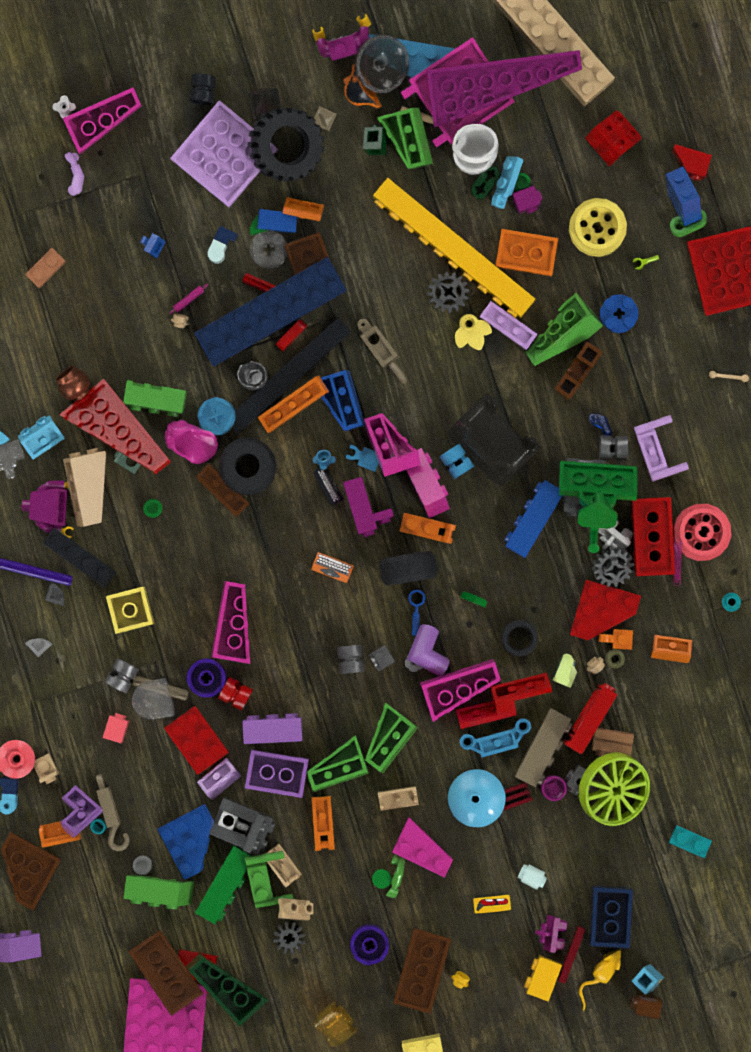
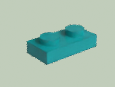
M676 825L668 843L705 858L712 840Z

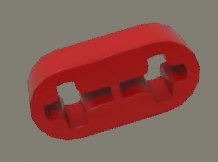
M302 319L298 320L276 343V346L284 351L308 325Z

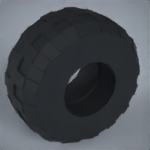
M245 437L231 442L224 449L220 457L219 471L221 478L228 488L238 494L253 495L262 492L272 483L276 474L277 464L274 453L267 444L255 438ZM245 455H253L260 464L257 474L250 478L240 476L236 469L238 460Z
M432 551L381 559L379 564L381 580L386 586L435 578L438 572L436 557Z

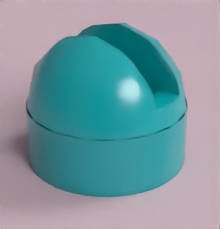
M96 818L90 824V829L95 834L103 833L107 827L105 820L102 818Z

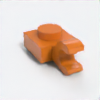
M613 629V635L599 634V642H611L614 649L632 650L633 630Z

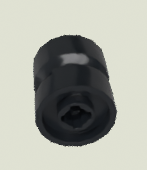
M192 74L191 86L194 89L190 91L189 102L199 105H213L214 92L211 90L215 89L216 77L208 74Z

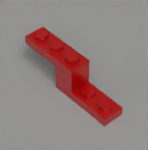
M547 673L491 686L493 701L456 710L460 729L516 716L515 701L552 692Z

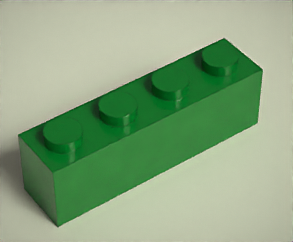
M236 845L233 846L195 912L197 915L213 924H216L217 920L219 922L222 921L226 914L224 911L225 906L232 904L236 897L233 892L236 887L241 888L246 879L243 877L247 870L245 858L254 855Z

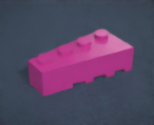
M130 88L63 119L78 153L82 154L141 108L142 105L135 89Z
M224 581L211 653L213 658L250 664L245 584Z
M491 659L420 683L432 721L434 722L442 715L452 711L455 707L470 700V698L483 692L501 679L495 661Z

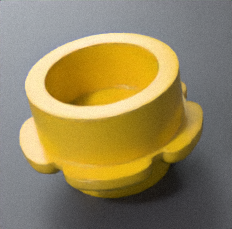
M457 971L455 975H452L451 978L454 980L453 984L456 987H468L470 980L468 975L461 971Z

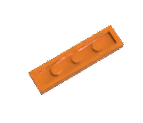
M316 376L264 412L258 419L267 433H271L329 391L320 376Z

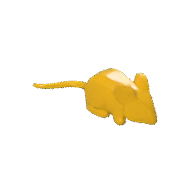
M621 949L604 954L601 962L597 963L593 970L595 979L586 981L580 986L579 995L583 1003L582 1011L585 1010L586 1006L582 993L583 987L600 982L606 984L615 971L620 968Z

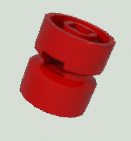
M229 677L218 699L225 703L231 702L233 707L242 711L253 689L246 685L240 686L239 681Z

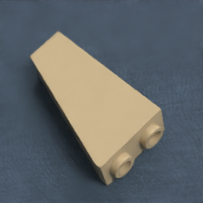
M98 448L86 450L87 454L83 455L80 452L69 454L70 458L63 459L77 527L102 522L106 452L98 451Z

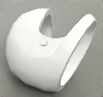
M481 124L466 125L457 131L453 139L452 149L454 151L455 164L462 172L471 175L480 174L492 166L497 157L499 147L495 132Z

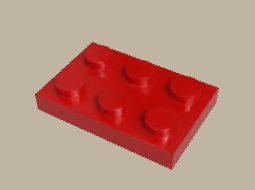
M196 706L164 728L197 775L229 753Z

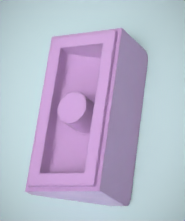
M226 758L197 783L205 794L213 800L240 778L241 774Z

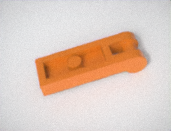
M404 513L399 532L452 544L453 538L451 536L452 532L455 531L456 525ZM440 528L445 529L444 536L438 535Z
M331 796L311 797L315 851H321V849L325 848L335 850ZM328 835V841H321L320 836Z

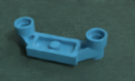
M522 718L516 722L513 729L476 739L470 734H464L460 738V745L463 749H471L480 753L481 757L518 748V742L524 734L530 731L531 724L527 719ZM522 722L526 724V728L523 730L519 728ZM465 738L471 740L469 745L464 744Z

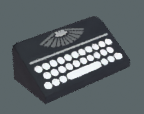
M318 469L314 471L313 474L330 505L334 506L343 501L344 498L329 470Z

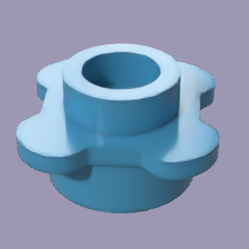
M320 450L313 458V463L318 464L322 470L327 469L331 463L336 461L335 457L331 456L328 450Z

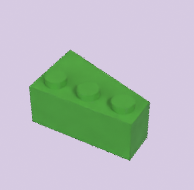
M410 108L377 117L387 131L388 137L395 144L397 152L408 169L433 164L420 108Z
M127 380L123 403L126 406H130L129 410L141 411V408L148 409V413L160 414V411L167 412V416L178 417L179 414H184L187 392L163 386H152L146 383H133V381Z
M387 703L384 705L383 713L365 761L381 773L385 772L418 729L416 725Z
M356 735L307 771L314 792L369 774Z
M126 875L124 899H129L130 903L142 904L143 901L148 902V906L159 907L160 904L166 905L167 909H177L178 906L192 904L194 881L181 882L176 881V879L167 880L151 876Z

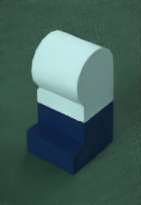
M220 226L208 250L210 261L215 264L223 262L229 242L235 243L238 234Z

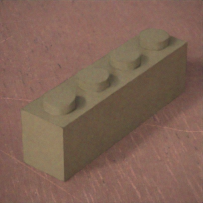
M549 708L514 775L515 777L534 787L537 784H542L546 776L543 772L546 767H551L554 761V757H552L554 751H559L563 740H561L563 734H568L572 723H570L571 718Z

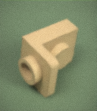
M50 753L35 760L34 769L40 783L45 781L47 785L57 780L55 776L60 773Z

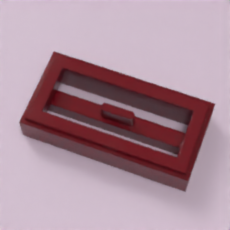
M526 782L505 789V794L523 787L525 790L506 797L505 802L524 795L527 798L505 805L503 811L533 801Z

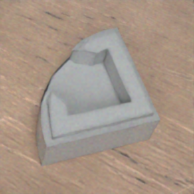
M43 638L31 639L25 643L37 657H40L53 645L50 641Z

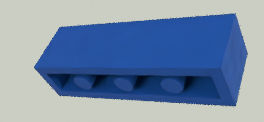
M546 480L543 483L539 482L533 491L536 495L533 500L529 498L524 506L526 512L523 516H518L514 523L517 527L513 533L509 531L504 540L506 548L523 558H526L562 495H559V488Z

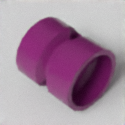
M549 775L544 778L540 789L545 798L550 801H558L565 796L567 786L559 776Z

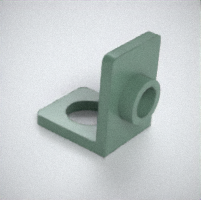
M116 451L114 462L135 474L140 464L137 463L133 467L128 466L126 463L127 456Z

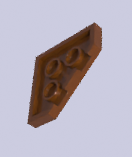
M10 832L1 848V852L7 866L6 869L12 883L16 902L34 911L61 858Z

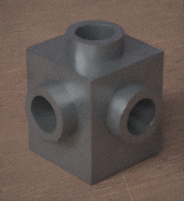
M579 765L576 766L574 771L570 770L565 777V780H567L566 785L569 786L567 790L576 796L579 794V785H577L576 781L582 778L586 770Z

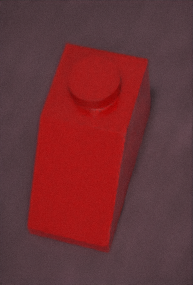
M675 144L672 152L680 166L686 170L689 178L694 181L704 180L712 155Z

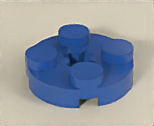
M625 295L609 297L600 308L601 323L613 333H624L630 330L638 319V308L633 299ZM617 309H620L621 312H624V315L621 316V319H618L617 316H614V312H617Z

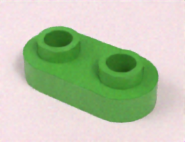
M701 209L702 219L699 222H693L686 226L683 225L679 216L673 218L670 222L671 233L676 237H683L704 227L707 222L706 213Z

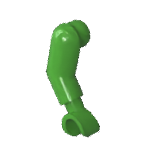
M394 854L391 864L397 865L391 881L392 887L386 894L390 898L397 896L399 891L397 888L401 884L404 873L405 859Z

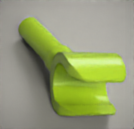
M655 255L647 259L635 258L633 262L639 260L642 263L640 267L635 269L641 270L645 264L658 260L659 256Z

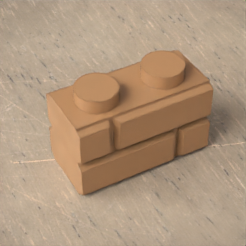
M597 728L593 735L591 750L596 751L595 755L599 756L614 752L625 753L631 756L634 734Z

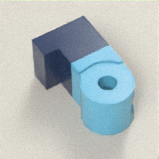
M0 777V786H2L0 812L3 814H10L17 808L19 778Z

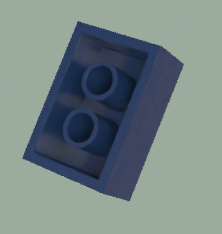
M592 886L589 944L591 946L630 948L632 888Z

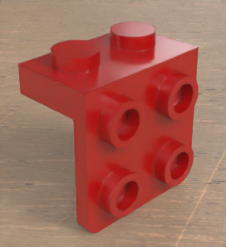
M615 111L595 126L585 139L610 167L622 154L641 140V135L620 111Z

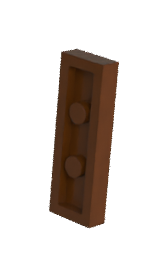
M209 463L196 476L236 518L250 504L240 494L228 488L223 482L221 475Z

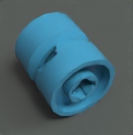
M461 444L456 445L439 457L445 466H449L448 472L453 479L474 467L470 458L464 456L466 452ZM460 459L462 464L456 467L454 462Z

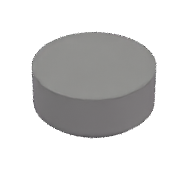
M138 856L133 862V870L139 875H146L152 869V861L147 856Z

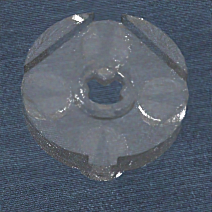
M275 231L260 232L254 236L250 244L251 258L263 269H275L287 258V252L284 244H287L281 234ZM267 245H271V248H274L271 255L263 252Z

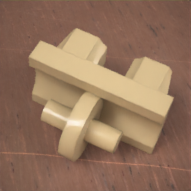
M278 899L280 907L278 918L310 920V915L313 914V903H310V901Z

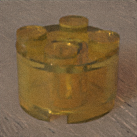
M336 1001L331 1002L315 1016L316 1022L314 1023L319 1032H324L327 1036V1042L332 1047L336 1045L341 1046L358 1032V1027L354 1028L352 1025L354 1023L353 1018L341 1005L339 1007L335 1006Z

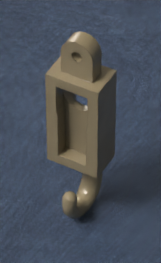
M360 319L358 321V328L363 334L360 336L362 341L382 368L389 366L402 384H406L407 378L395 362L398 359L396 352L376 325L372 327L366 319ZM373 334L379 337V342L375 345L370 344L368 338Z
M99 774L96 775L99 790L96 792L103 810L107 828L110 827L108 845L112 850L123 851L129 845V836L127 833L123 834L125 841L122 845L114 843V836L121 821L110 786L106 787L103 775Z

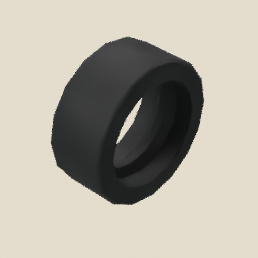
M517 620L506 625L501 635V641L504 649L511 655L526 656L536 648L538 635L534 626L529 622ZM516 627L527 629L531 635L530 644L521 650L514 649L508 641L510 631Z

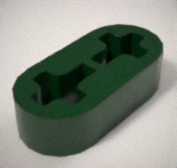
M491 166L482 172L473 184L471 193L475 199H484L498 181L499 171L496 167ZM494 171V176L496 178H490V180L486 182V172ZM482 184H485L483 189L485 193L477 195L475 188H480Z

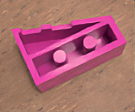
M422 448L417 451L419 452L421 465L406 469L430 519L450 509L445 497L448 495V492L444 485L440 486L438 482L440 476L436 468L432 470L430 464L433 462L428 452L424 454Z

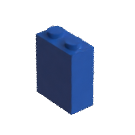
M684 167L667 173L668 197L683 225L686 226L702 219L700 196Z

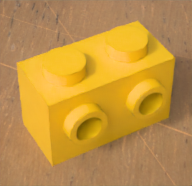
M539 955L538 959L534 958L531 966L533 973L531 977H527L524 988H527L526 993L549 1002L562 964Z

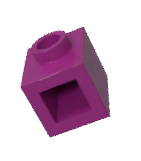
M534 186L512 194L518 214L526 211L527 214L537 211V207L541 204L540 201L543 200L539 189L536 190Z

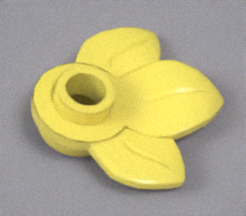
M466 314L460 319V328L455 333V342L458 348H462L468 343L472 348L481 350L484 345V335L491 334L492 329L486 321L478 320L472 314ZM471 321L473 325L466 327L465 322Z

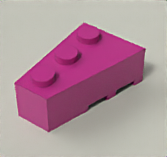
M383 413L364 419L367 435L384 477L421 465L419 452L408 443L405 437L401 436L397 428Z
M408 816L392 853L445 878L453 861L452 857Z

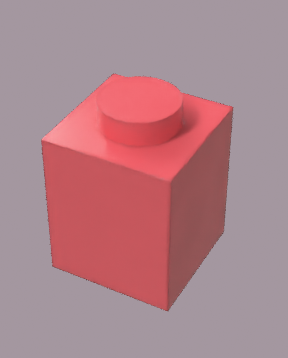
M115 713L114 716L110 715L103 738L123 743L129 724L126 716Z

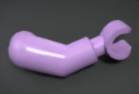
M68 152L65 154V158L71 164V170L74 175L72 185L68 187V192L74 196L82 191L84 174L80 165L77 164L79 155Z

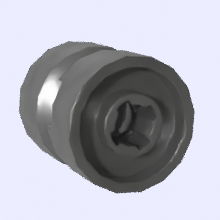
M600 436V460L610 461L612 458H615L616 461H627V436H616L615 439L611 436ZM610 444H614V452H610Z
M362 645L337 647L338 658L342 660L339 663L340 674L364 672V664L360 660Z
M117 658L112 666L113 672H109L104 682L121 692L127 693L131 685L130 679L135 678L139 669Z

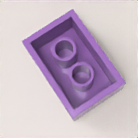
M298 713L285 714L286 717L279 718L278 714L266 715L264 719H259V715L247 716V719L243 720L244 744L302 741V717H298Z
M252 749L245 788L302 798L309 758Z

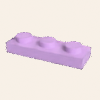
M490 301L480 315L481 319L525 350L528 349L537 336V333L492 301Z

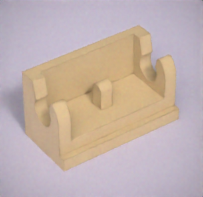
M416 786L378 791L381 811L419 805Z
M277 844L265 854L283 851L285 858L267 861V863L283 885L287 887L302 874L281 845Z

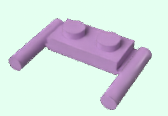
M670 415L634 427L636 438L652 482L689 469L687 462L668 468L654 428L671 423L672 418Z

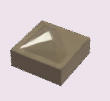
M319 106L314 117L316 120L315 124L320 125L321 129L329 132L337 114Z

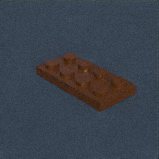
M417 928L413 929L393 1001L394 1004L431 1014L451 938Z
M161 930L128 952L171 1017L204 995Z

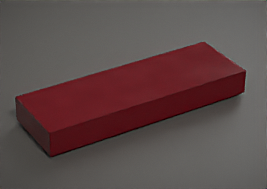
M577 925L557 978L561 983L565 984L584 936L585 928Z

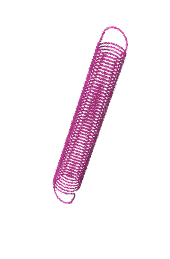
M674 540L675 568H681L680 553L682 552V541L680 542L681 551L676 553V542ZM675 569V572L679 573L673 575V583L675 579L677 581L680 579L681 581V569Z

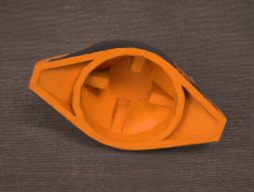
M357 63L353 64L351 75L343 79L346 84L344 92L347 100L356 106L371 105L375 108L382 107L365 74Z

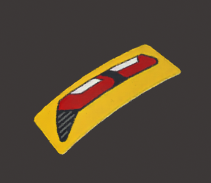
M510 895L473 899L476 914L511 910Z

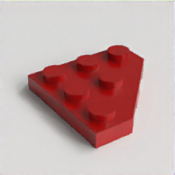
M585 580L570 635L590 640L636 615L641 596Z

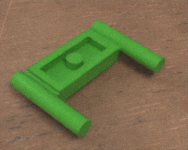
M283 851L245 858L256 908L279 904L278 899L280 898L293 899V894L273 897L267 870V861L285 858Z

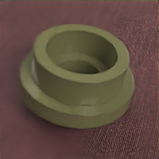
M613 649L606 654L605 661L609 667L616 669L624 664L625 657L620 650ZM614 655L618 656L616 663L611 660Z

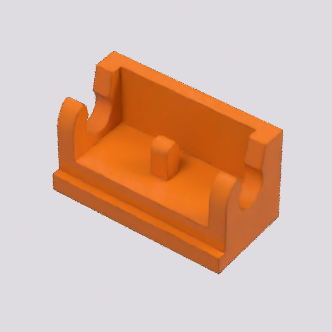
M61 821L40 825L39 828L42 848L82 839L81 832L74 838L71 837L63 829Z

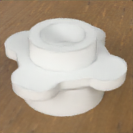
M61 96L60 101L53 104V109L59 112L61 118H64L74 111L76 106L68 100L67 96Z

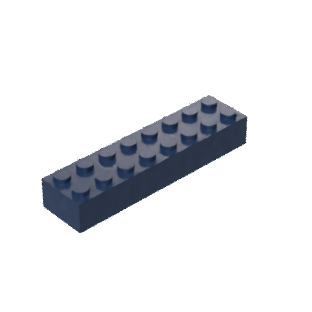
M326 257L194 334L212 366L215 367L345 293L347 290L329 258Z

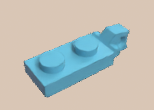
M513 156L506 157L491 205L504 209L508 196H512L523 159Z

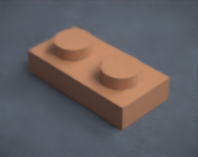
M51 248L25 275L40 289L66 261Z

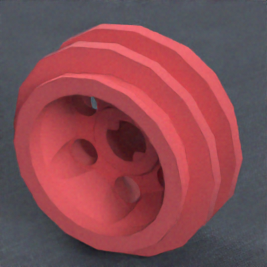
M707 503L695 504L684 509L676 518L673 526V540H675L676 544H680L682 541L681 553L687 558L696 561H707L720 556L728 547L731 539V524L726 514L718 507ZM704 515H708L710 517V520L708 522L703 521ZM690 518L695 519V525L692 526L689 524ZM714 525H718L719 532H714ZM701 527H705L708 531L705 537H701L698 533ZM686 532H690L692 534L691 539L685 538ZM710 539H714L716 541V544L714 546L709 545ZM697 542L702 544V548L700 550H697L695 548V544Z

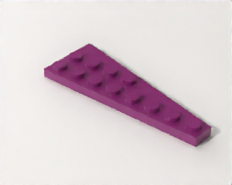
M580 50L427 70L434 127L441 126L582 70Z

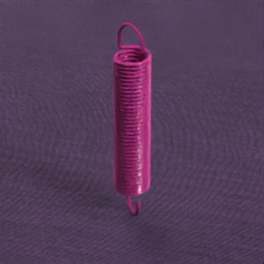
M199 285L186 297L173 306L174 309L172 311L174 312L175 310L177 313L194 299L203 294V289L206 287L202 288Z

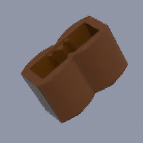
M639 993L632 996L630 1008L635 1012V1015L659 1019L662 1007V1000L660 998Z

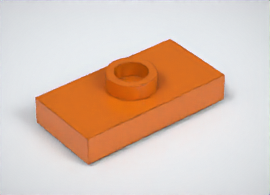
M287 197L283 214L320 221L324 205Z

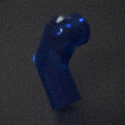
M591 413L589 415L590 424L601 428L604 436L613 434L605 416L598 413Z

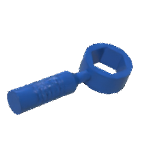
M413 590L408 597L409 603L415 606L414 613L412 614V635L416 636L420 627L418 607L423 605L426 599L425 594L421 590ZM415 592L423 595L422 602L417 605L411 602V594Z

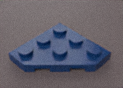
M205 804L157 829L184 880L203 870V860L210 841L209 834L214 823Z

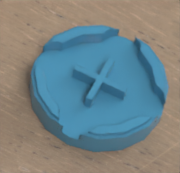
M218 397L203 402L197 415L201 429L210 431L215 436L224 435L230 431L236 418L232 404Z

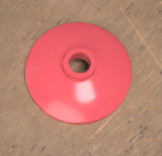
M11 740L1 746L0 771L5 776L15 779L22 778L32 771L35 764V754L29 744L21 740ZM15 755H18L20 757V761L18 763L14 761Z

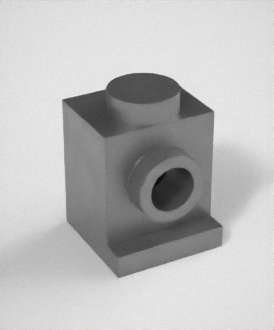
M385 645L369 654L378 671L395 662Z

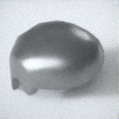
M254 361L241 364L237 372L238 381L248 390H257L263 387L268 379L266 368L261 363Z

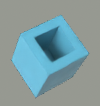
M650 964L645 966L632 982L646 995L652 992L664 977Z

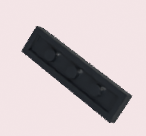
M54 527L42 542L104 588L116 574V571Z

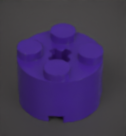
M214 659L196 661L187 673L188 686L192 692L200 697L217 695L222 691L227 680L224 667ZM206 672H208L209 676H212V680H209L208 683L202 680V676H205Z
M363 924L354 931L351 937V952L354 958L362 964L372 965L379 963L388 953V936L378 925ZM372 940L374 947L366 948L365 942Z

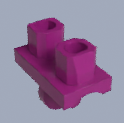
M547 915L546 923H542L541 930H535V934L540 935L539 942L543 943V950L555 953L556 950L564 949L565 940L557 937L558 931L565 932L567 930V921L553 915Z

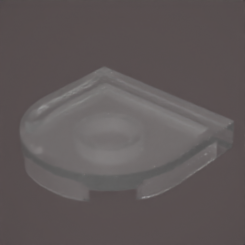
M166 678L144 682L134 691L132 705L134 710L143 718L159 719L175 715Z

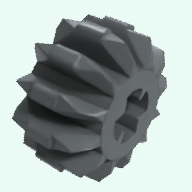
M286 921L285 929L279 924L278 929L281 932L274 931V935L279 938L273 939V942H280L276 947L277 950L281 949L282 946L285 947L283 954L287 953V948L290 949L291 954H294L293 947L300 951L301 947L298 943L305 944V941L299 938L305 937L306 934L298 933L302 930V926L295 929L296 922H293L292 926L289 927V923ZM291 933L293 934L292 938L295 937V940L287 942V938H284V935L288 936Z

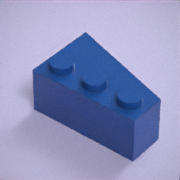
M343 370L321 377L329 391L321 398L343 430L350 431L365 426L350 371Z

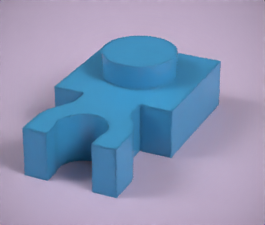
M350 445V449L355 450L356 453L354 456L346 455V459L359 460L358 466L375 472L379 463L375 452L365 447L363 451H360L356 446Z

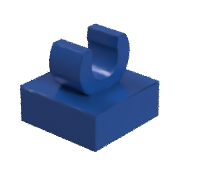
M153 233L150 238L143 236L140 241L145 246L144 251L155 258L159 256L166 242Z

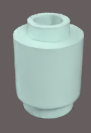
M524 864L517 877L521 879L522 883L536 890L538 887L543 888L547 877L544 876L546 872L530 864L529 866Z

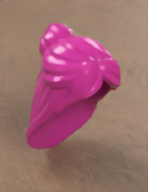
M184 420L172 421L167 425V430L165 431L167 447L176 454L185 457L191 463H204L217 453V438L212 432L198 428Z

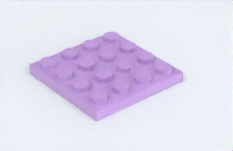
M220 100L170 158L228 208L231 207L261 171L255 167V161L249 155L251 153V148H248V142H251L249 133L254 128ZM271 143V151L274 155L278 148Z

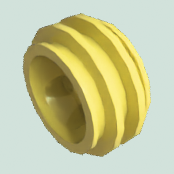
M593 198L584 201L575 209L569 222V234L572 243L579 251L588 256L602 257L611 254L621 245L626 235L627 222L623 211L617 204L607 199ZM591 211H596L598 213L597 217H592L590 215ZM609 215L611 221H606L604 216ZM586 221L587 226L581 227L580 222ZM599 225V229H601L602 232L595 233V229L592 228V226ZM610 228L615 230L614 235L608 234ZM588 234L591 240L587 241L584 235ZM598 239H604L605 243L599 245Z

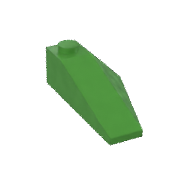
M577 293L561 305L558 309L560 313L554 321H549L547 324L549 326L544 334H540L526 352L534 366L590 338L603 326L595 313Z

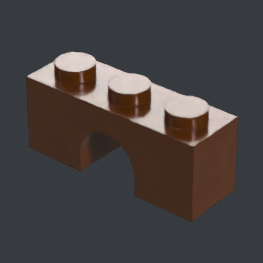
M587 341L553 391L567 401H570L603 352Z

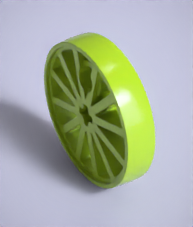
M620 752L605 754L593 761L585 770L579 785L580 804L589 817L601 824L608 826L625 824L635 818L644 808L650 792L649 776L645 768L630 755ZM607 764H609V776L602 769ZM597 772L603 778L602 782L592 780ZM638 773L640 774V779L631 781ZM590 785L600 788L598 791L588 793ZM640 787L639 794L627 791ZM624 795L636 799L632 806L625 799ZM600 798L598 801H596V802L590 807V805H589V801H590V800H594V799ZM620 801L627 809L623 814H621ZM604 806L601 815L596 816L595 813ZM613 807L614 817L608 818Z

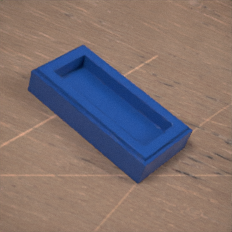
M258 210L257 229L286 233L296 232L297 216L283 214L281 211Z

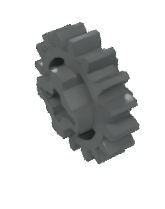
M445 272L444 277L438 274V280L432 279L434 286L429 285L428 287L432 290V292L428 293V296L433 297L430 300V304L436 303L434 309L441 307V313H444L445 309H448L449 314H451L452 309L458 312V306L464 307L463 300H468L469 298L465 296L466 293H469V289H464L467 282H461L462 276L455 278V272H453L452 276ZM446 280H451V281H453L451 284H444V283H443V281H446ZM458 286L461 289V297L456 294ZM436 288L440 291L441 294L439 299H437L435 294ZM445 289H446V290L452 289V293H451V294H452L453 296L448 295V296L446 297L444 290H445ZM448 301L455 303L453 305H444Z
M609 546V551L602 549V555L596 554L598 560H593L594 567H592V570L595 573V578L601 584L606 583L607 587H610L611 583H613L617 587L618 582L624 584V578L630 579L628 573L634 572L632 569L634 562L630 553L625 548L621 550L617 546L613 550Z

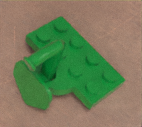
M560 461L559 495L577 496L579 502L584 507L578 512V524L583 527H590L589 552L597 553L600 549L598 545L599 528L609 529L616 525L618 514L612 508L616 505L617 499L637 500V466Z

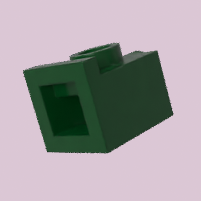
M380 125L365 127L363 150L369 156L387 155V131Z

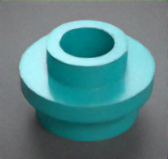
M727 593L723 596L722 606L726 611L733 612L739 609L741 599L736 593ZM731 598L735 600L733 606L728 604V600Z

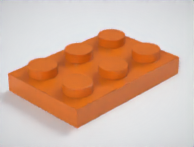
M501 229L495 266L502 269L552 277L558 238Z

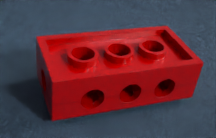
M671 497L630 500L635 577L674 575L675 560ZM649 513L656 515L655 523H650L647 520ZM650 532L657 534L656 542H651L648 539ZM651 551L658 553V560L656 562L651 561L649 558Z

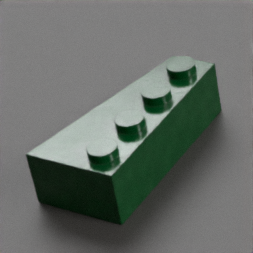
M198 954L185 966L239 1027L268 1001L264 995L202 954Z

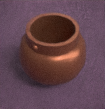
M74 365L65 369L55 379L59 392L68 400L76 399L78 401L89 392L87 389L90 385L88 376Z

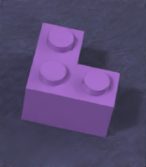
M31 930L20 931V935H16V933H0V962H16L42 957L39 933H32Z

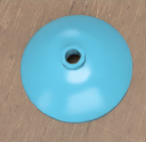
M474 769L460 774L453 781L448 792V804L452 814L459 822L470 827H484L493 823L501 815L505 806L506 796L502 783L496 776L485 770ZM478 796L479 802H473L472 797Z

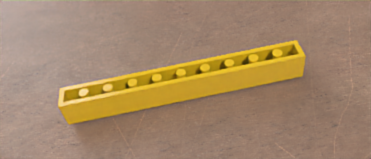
M389 178L374 193V203L379 208H386L390 212L388 215L395 221H402L404 223L403 227L408 232L413 233L414 231L419 235L418 239L424 245L430 244L434 248L433 252L441 258L442 256L449 260L447 263L455 270L459 268L464 272L462 275L468 281H475L480 291L484 294L487 292L493 296L492 300L499 306L503 304L508 308L507 313L511 316L521 318L534 303L535 298Z

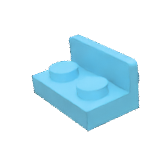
M50 415L41 417L34 426L23 429L18 436L21 444L32 459H35L65 439Z

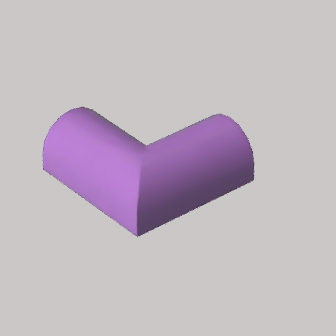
M420 625L407 660L437 676H441L448 668L449 659L432 650L439 631L430 625Z
M75 785L62 797L63 802L74 811L61 821V825L74 838L97 818L103 810Z

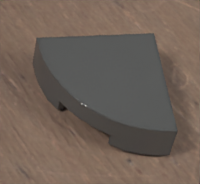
M51 582L45 600L64 606V593L57 584Z

